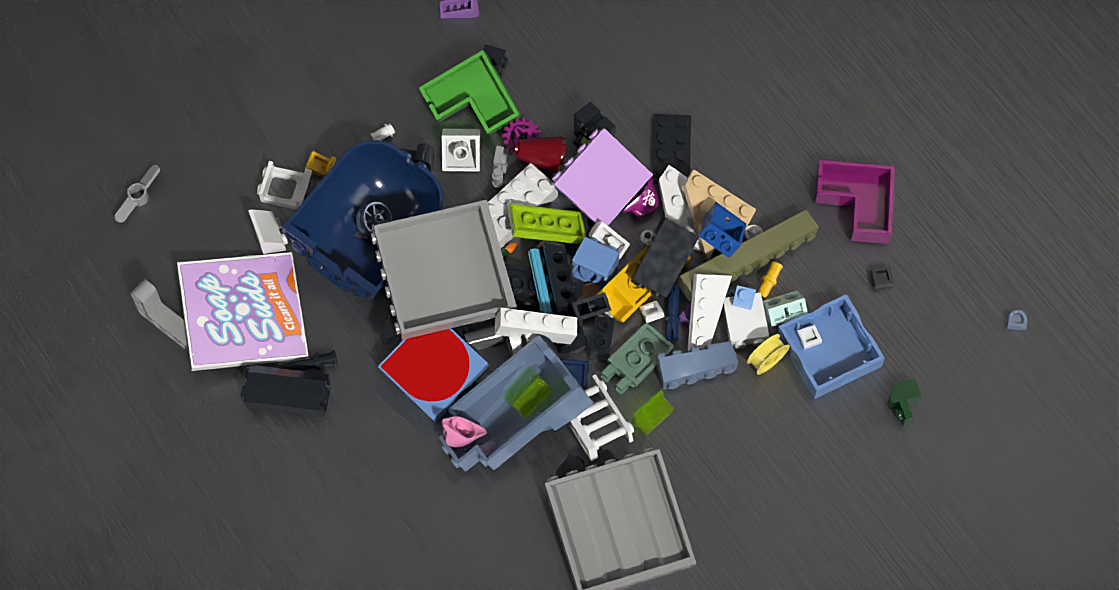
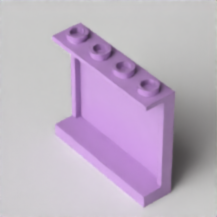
M605 128L596 129L589 136L590 141L587 144L583 143L577 149L578 154L574 158L571 157L564 164L566 166L562 172L558 171L552 177L553 182L550 185L552 187L555 186L592 222L596 224L602 221L608 226L653 174Z

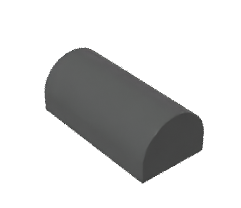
M495 325L463 333L465 342L475 351L506 343L505 336L495 335Z

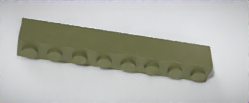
M804 210L741 243V246L730 258L722 253L680 275L678 286L689 302H692L694 274L732 276L730 283H733L742 274L748 275L754 268L765 266L771 259L780 258L786 251L798 248L801 243L812 241L816 237L819 226L808 211Z

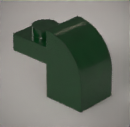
M915 378L901 381L895 385L888 400L889 410L895 409L897 419L901 420L903 426L911 424L913 419L909 405L919 402L921 398Z

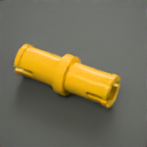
M771 262L766 275H763L761 279L762 283L756 293L761 292L762 300L767 299L772 286H775L777 283L776 279L780 270L783 268L777 262Z

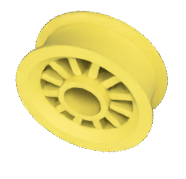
M775 334L765 340L749 356L747 363L752 364L757 369L758 375L771 369L788 352L790 346L783 344L779 339V334Z

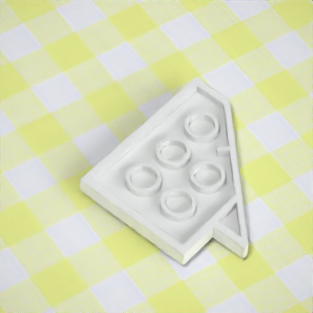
M669 165L658 180L665 217L696 234L683 189L687 177ZM697 241L693 249L700 253L701 248L699 241Z

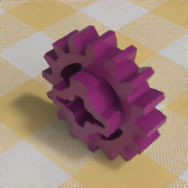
M523 117L521 121L518 118H515L514 123L510 121L508 123L509 127H504L503 129L506 133L501 135L502 138L506 139L502 143V145L508 146L506 152L512 150L511 156H514V143H518L520 136L524 135V139H531V134H533L534 138H541L538 135L542 131L536 130L538 124L533 126L532 119L526 122L525 117ZM510 133L513 135L512 142L510 140Z

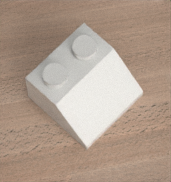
M443 129L442 171H480V129Z
M249 210L252 225L263 255L286 252L285 244H288L284 233L281 234L279 228H282L279 217L275 218L273 211Z

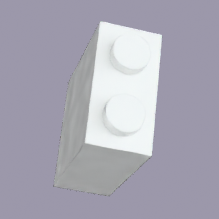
M761 292L755 293L751 310L732 306L734 296L726 297L722 311L728 342L731 341L733 347L740 349L749 344L759 346L767 340L769 332Z

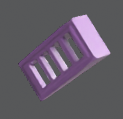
M478 0L440 1L441 19L479 17ZM446 6H449L450 12H447Z

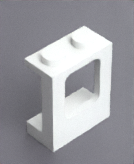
M269 161L268 166L263 170L262 177L264 179L262 184L258 185L257 194L263 203L297 210L310 194L314 182L313 170L305 169V172L301 173L274 167L273 162ZM274 177L297 182L291 199L268 195V190Z

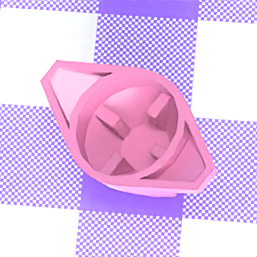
M454 416L442 420L444 427L443 435L447 445L451 447L469 445L486 434L485 428L463 417Z

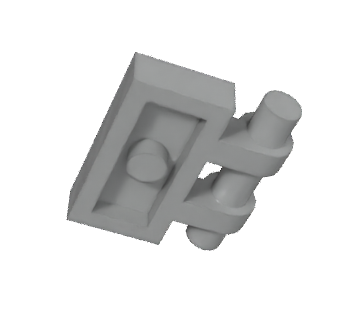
M496 146L493 161L492 186L496 191H501L503 188V173L506 174L507 154H504L503 146Z

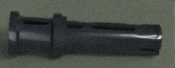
M335 350L324 354L315 353L314 356L278 362V368L297 371L314 368L322 370L323 367L329 366L338 367Z

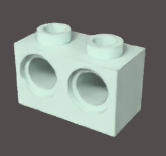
M797 290L762 301L766 320L771 326L779 325L801 315L808 314L805 298Z

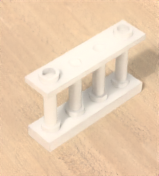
M596 374L592 376L594 386L584 391L589 397L598 393L602 400L592 404L579 416L567 423L590 461L598 458L597 450L600 446L624 434L628 441L632 442V433L634 432L631 423L625 421L607 393L604 381L599 380ZM606 406L611 414L587 426L585 424L582 425L580 422L581 418ZM615 420L620 427L596 440L589 437L590 432Z

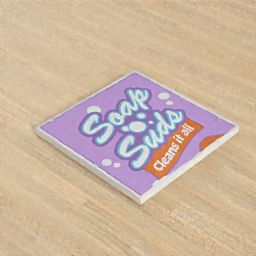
M292 252L177 263L192 371L283 362L309 357Z

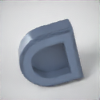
M1021 310L1011 311L1007 317V329L1026 331V314Z

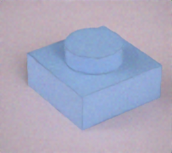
M737 285L732 306L751 310L756 290Z

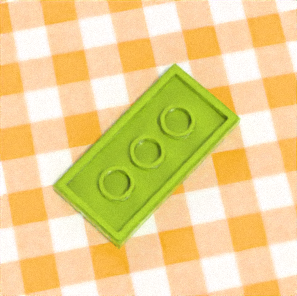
M509 204L508 206L512 237L581 244L584 237H586L581 212Z

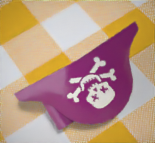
M652 176L622 209L623 213L633 212L640 219L643 215H647L657 208L659 199L653 186Z

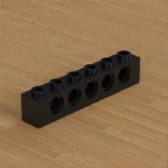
M543 240L535 248H538L540 252L552 312L554 315L575 317L570 303L578 300L575 295V284L572 281L571 266L568 263L567 249L564 242ZM583 320L577 321V336L571 344L556 343L558 354L579 353L587 346V338L583 331Z

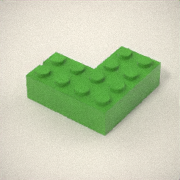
M483 50L419 87L426 102L430 104L429 107L435 118L440 122L470 104L489 135L507 126L510 121L514 122L515 118L519 119L522 117L487 53Z

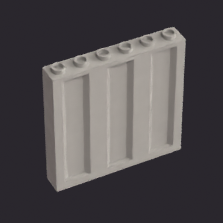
M648 448L642 451L643 454L635 456V453L623 456V460L616 462V459H611L604 462L605 465L600 467L591 465L585 468L586 471L578 473V470L566 473V477L560 479L559 476L551 477L544 484L576 590H617L696 565L660 449Z

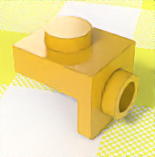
M312 151L305 169L313 170L314 174L324 178L335 165L336 157L332 156L329 159Z

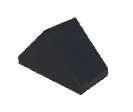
M606 292L570 303L577 321L587 320L611 311Z

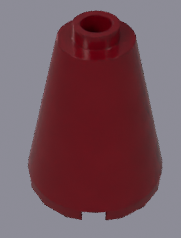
M557 136L518 140V143H514L513 154H516L517 159L532 163L553 173L561 172L562 170H559V165L564 164L566 144H562V141L566 140V138Z

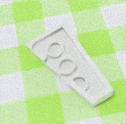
M694 274L688 351L695 347L705 350L706 346L711 345L732 276Z

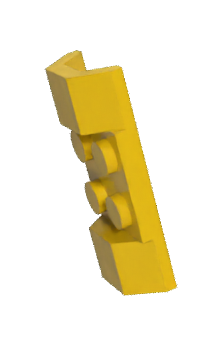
M646 247L597 293L606 292L611 307L609 313L613 315L612 318L621 323L652 295L650 293L651 289L646 286L642 289L634 285L635 280L631 279Z

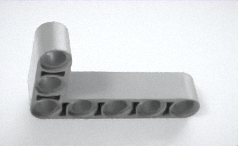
M143 279L130 293L137 310L143 317L189 352L185 320L164 305L156 288L149 281Z

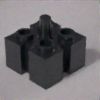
M590 101L574 114L573 133L576 139L573 141V144L578 147L585 141L588 143L591 133L596 129L605 128L615 138L616 126L606 116L604 117L601 111Z

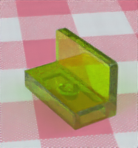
M534 374L507 403L526 418L553 390L540 376Z
M662 390L633 415L632 423L645 436L674 412V408L663 398L664 392Z

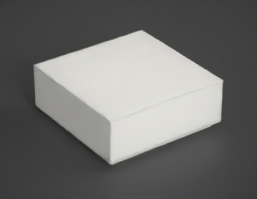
M657 300L639 307V311L646 323L664 317V312Z
M815 324L796 332L803 349L822 343Z

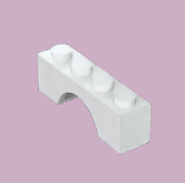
M501 308L495 317V335L515 337L520 334L535 333L549 337L551 342L571 344L577 336V317Z

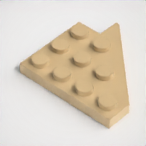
M696 170L690 172L683 185L698 236L704 216L715 202L747 223L746 228L756 211L755 208ZM699 237L698 241L705 261H708L716 248Z

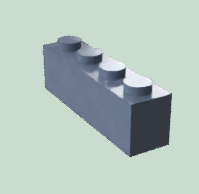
M729 341L708 345L705 347V350L695 347L691 348L687 353H681L680 350L673 351L671 356L666 357L664 353L658 354L656 370L662 388L675 389L684 383L693 384L702 378L711 379L717 374L732 373L737 369L738 360L732 343Z

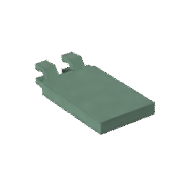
M645 323L608 358V367L601 373V379L607 383L616 373L621 380L616 384L617 388L615 391L621 396L629 386L632 388L634 386L637 387L656 368L658 354L664 353L665 357L669 356L674 351L675 346L651 325Z

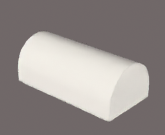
M602 221L596 223L589 232L590 238L598 239L605 246H614L619 252V259L630 245V243Z

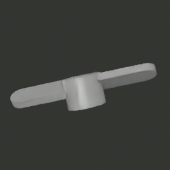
M153 165L139 183L129 186L127 190L128 197L114 215L116 222H124L135 206H143L148 202L147 188L160 172L158 165ZM135 192H144L140 198L132 197Z

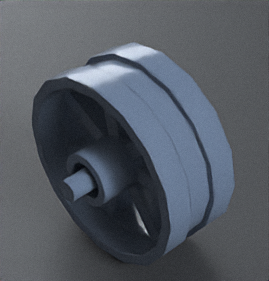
M381 202L363 205L356 214L357 227L367 237H371V233H374V225L392 222L391 211ZM369 206H370L371 214L367 211V208H368Z

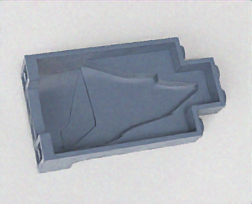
M538 335L448 408L452 415L451 417L458 416L470 420L485 428L486 434L469 445L462 447L447 445L442 434L439 437L443 443L441 448L447 455L451 454L452 458L450 460L456 468L461 467L465 472L479 461L485 467L489 465L495 470L539 433L550 429H559L579 416L594 402L551 347Z

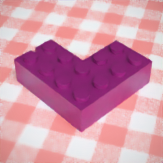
M819 160L815 203L853 207L851 241L889 244L892 236L895 166Z

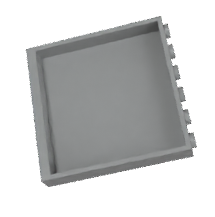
M487 200L373 226L374 233H371L373 245L377 244L378 251H375L378 262L382 263L383 268L380 269L382 280L387 282L385 287L386 296L391 298L392 304L389 305L391 315L396 316L397 323H394L396 334H400L402 340L496 317L501 308L516 310L517 306Z

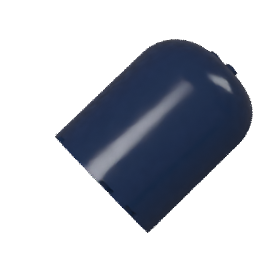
M378 140L360 142L349 148L282 226L283 233L286 239H291L294 250L302 257L305 255L309 265L315 271L343 291L348 292L351 290L355 297L361 299L367 297L369 300L376 296L385 285L386 280H382L380 269L383 268L382 263L378 262L376 258L377 244L373 245L371 238L361 239L354 236L359 230L356 223L358 210L363 205L381 202L391 211L392 221L442 210L444 202L442 187L438 179L427 169L425 164L420 161L417 164L412 162V156L407 151H401L390 143ZM369 206V207L367 208V211L371 214V210H370V206Z

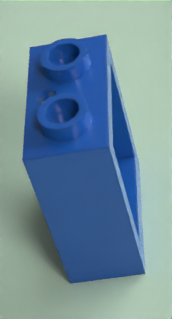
M715 202L704 216L699 237L730 258L741 246L747 223Z

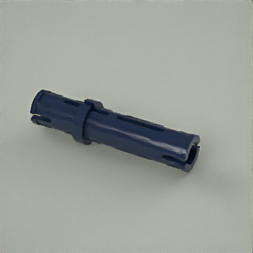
M675 284V291H673L672 286L668 294V311L665 318V324H667L666 339L668 341H671V334H673V341L678 340V325H680V287L678 284Z

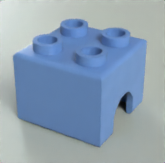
M584 237L572 259V266H575L572 270V276L586 283L596 284L602 290L613 279L618 270V250L614 246L601 244L596 238Z

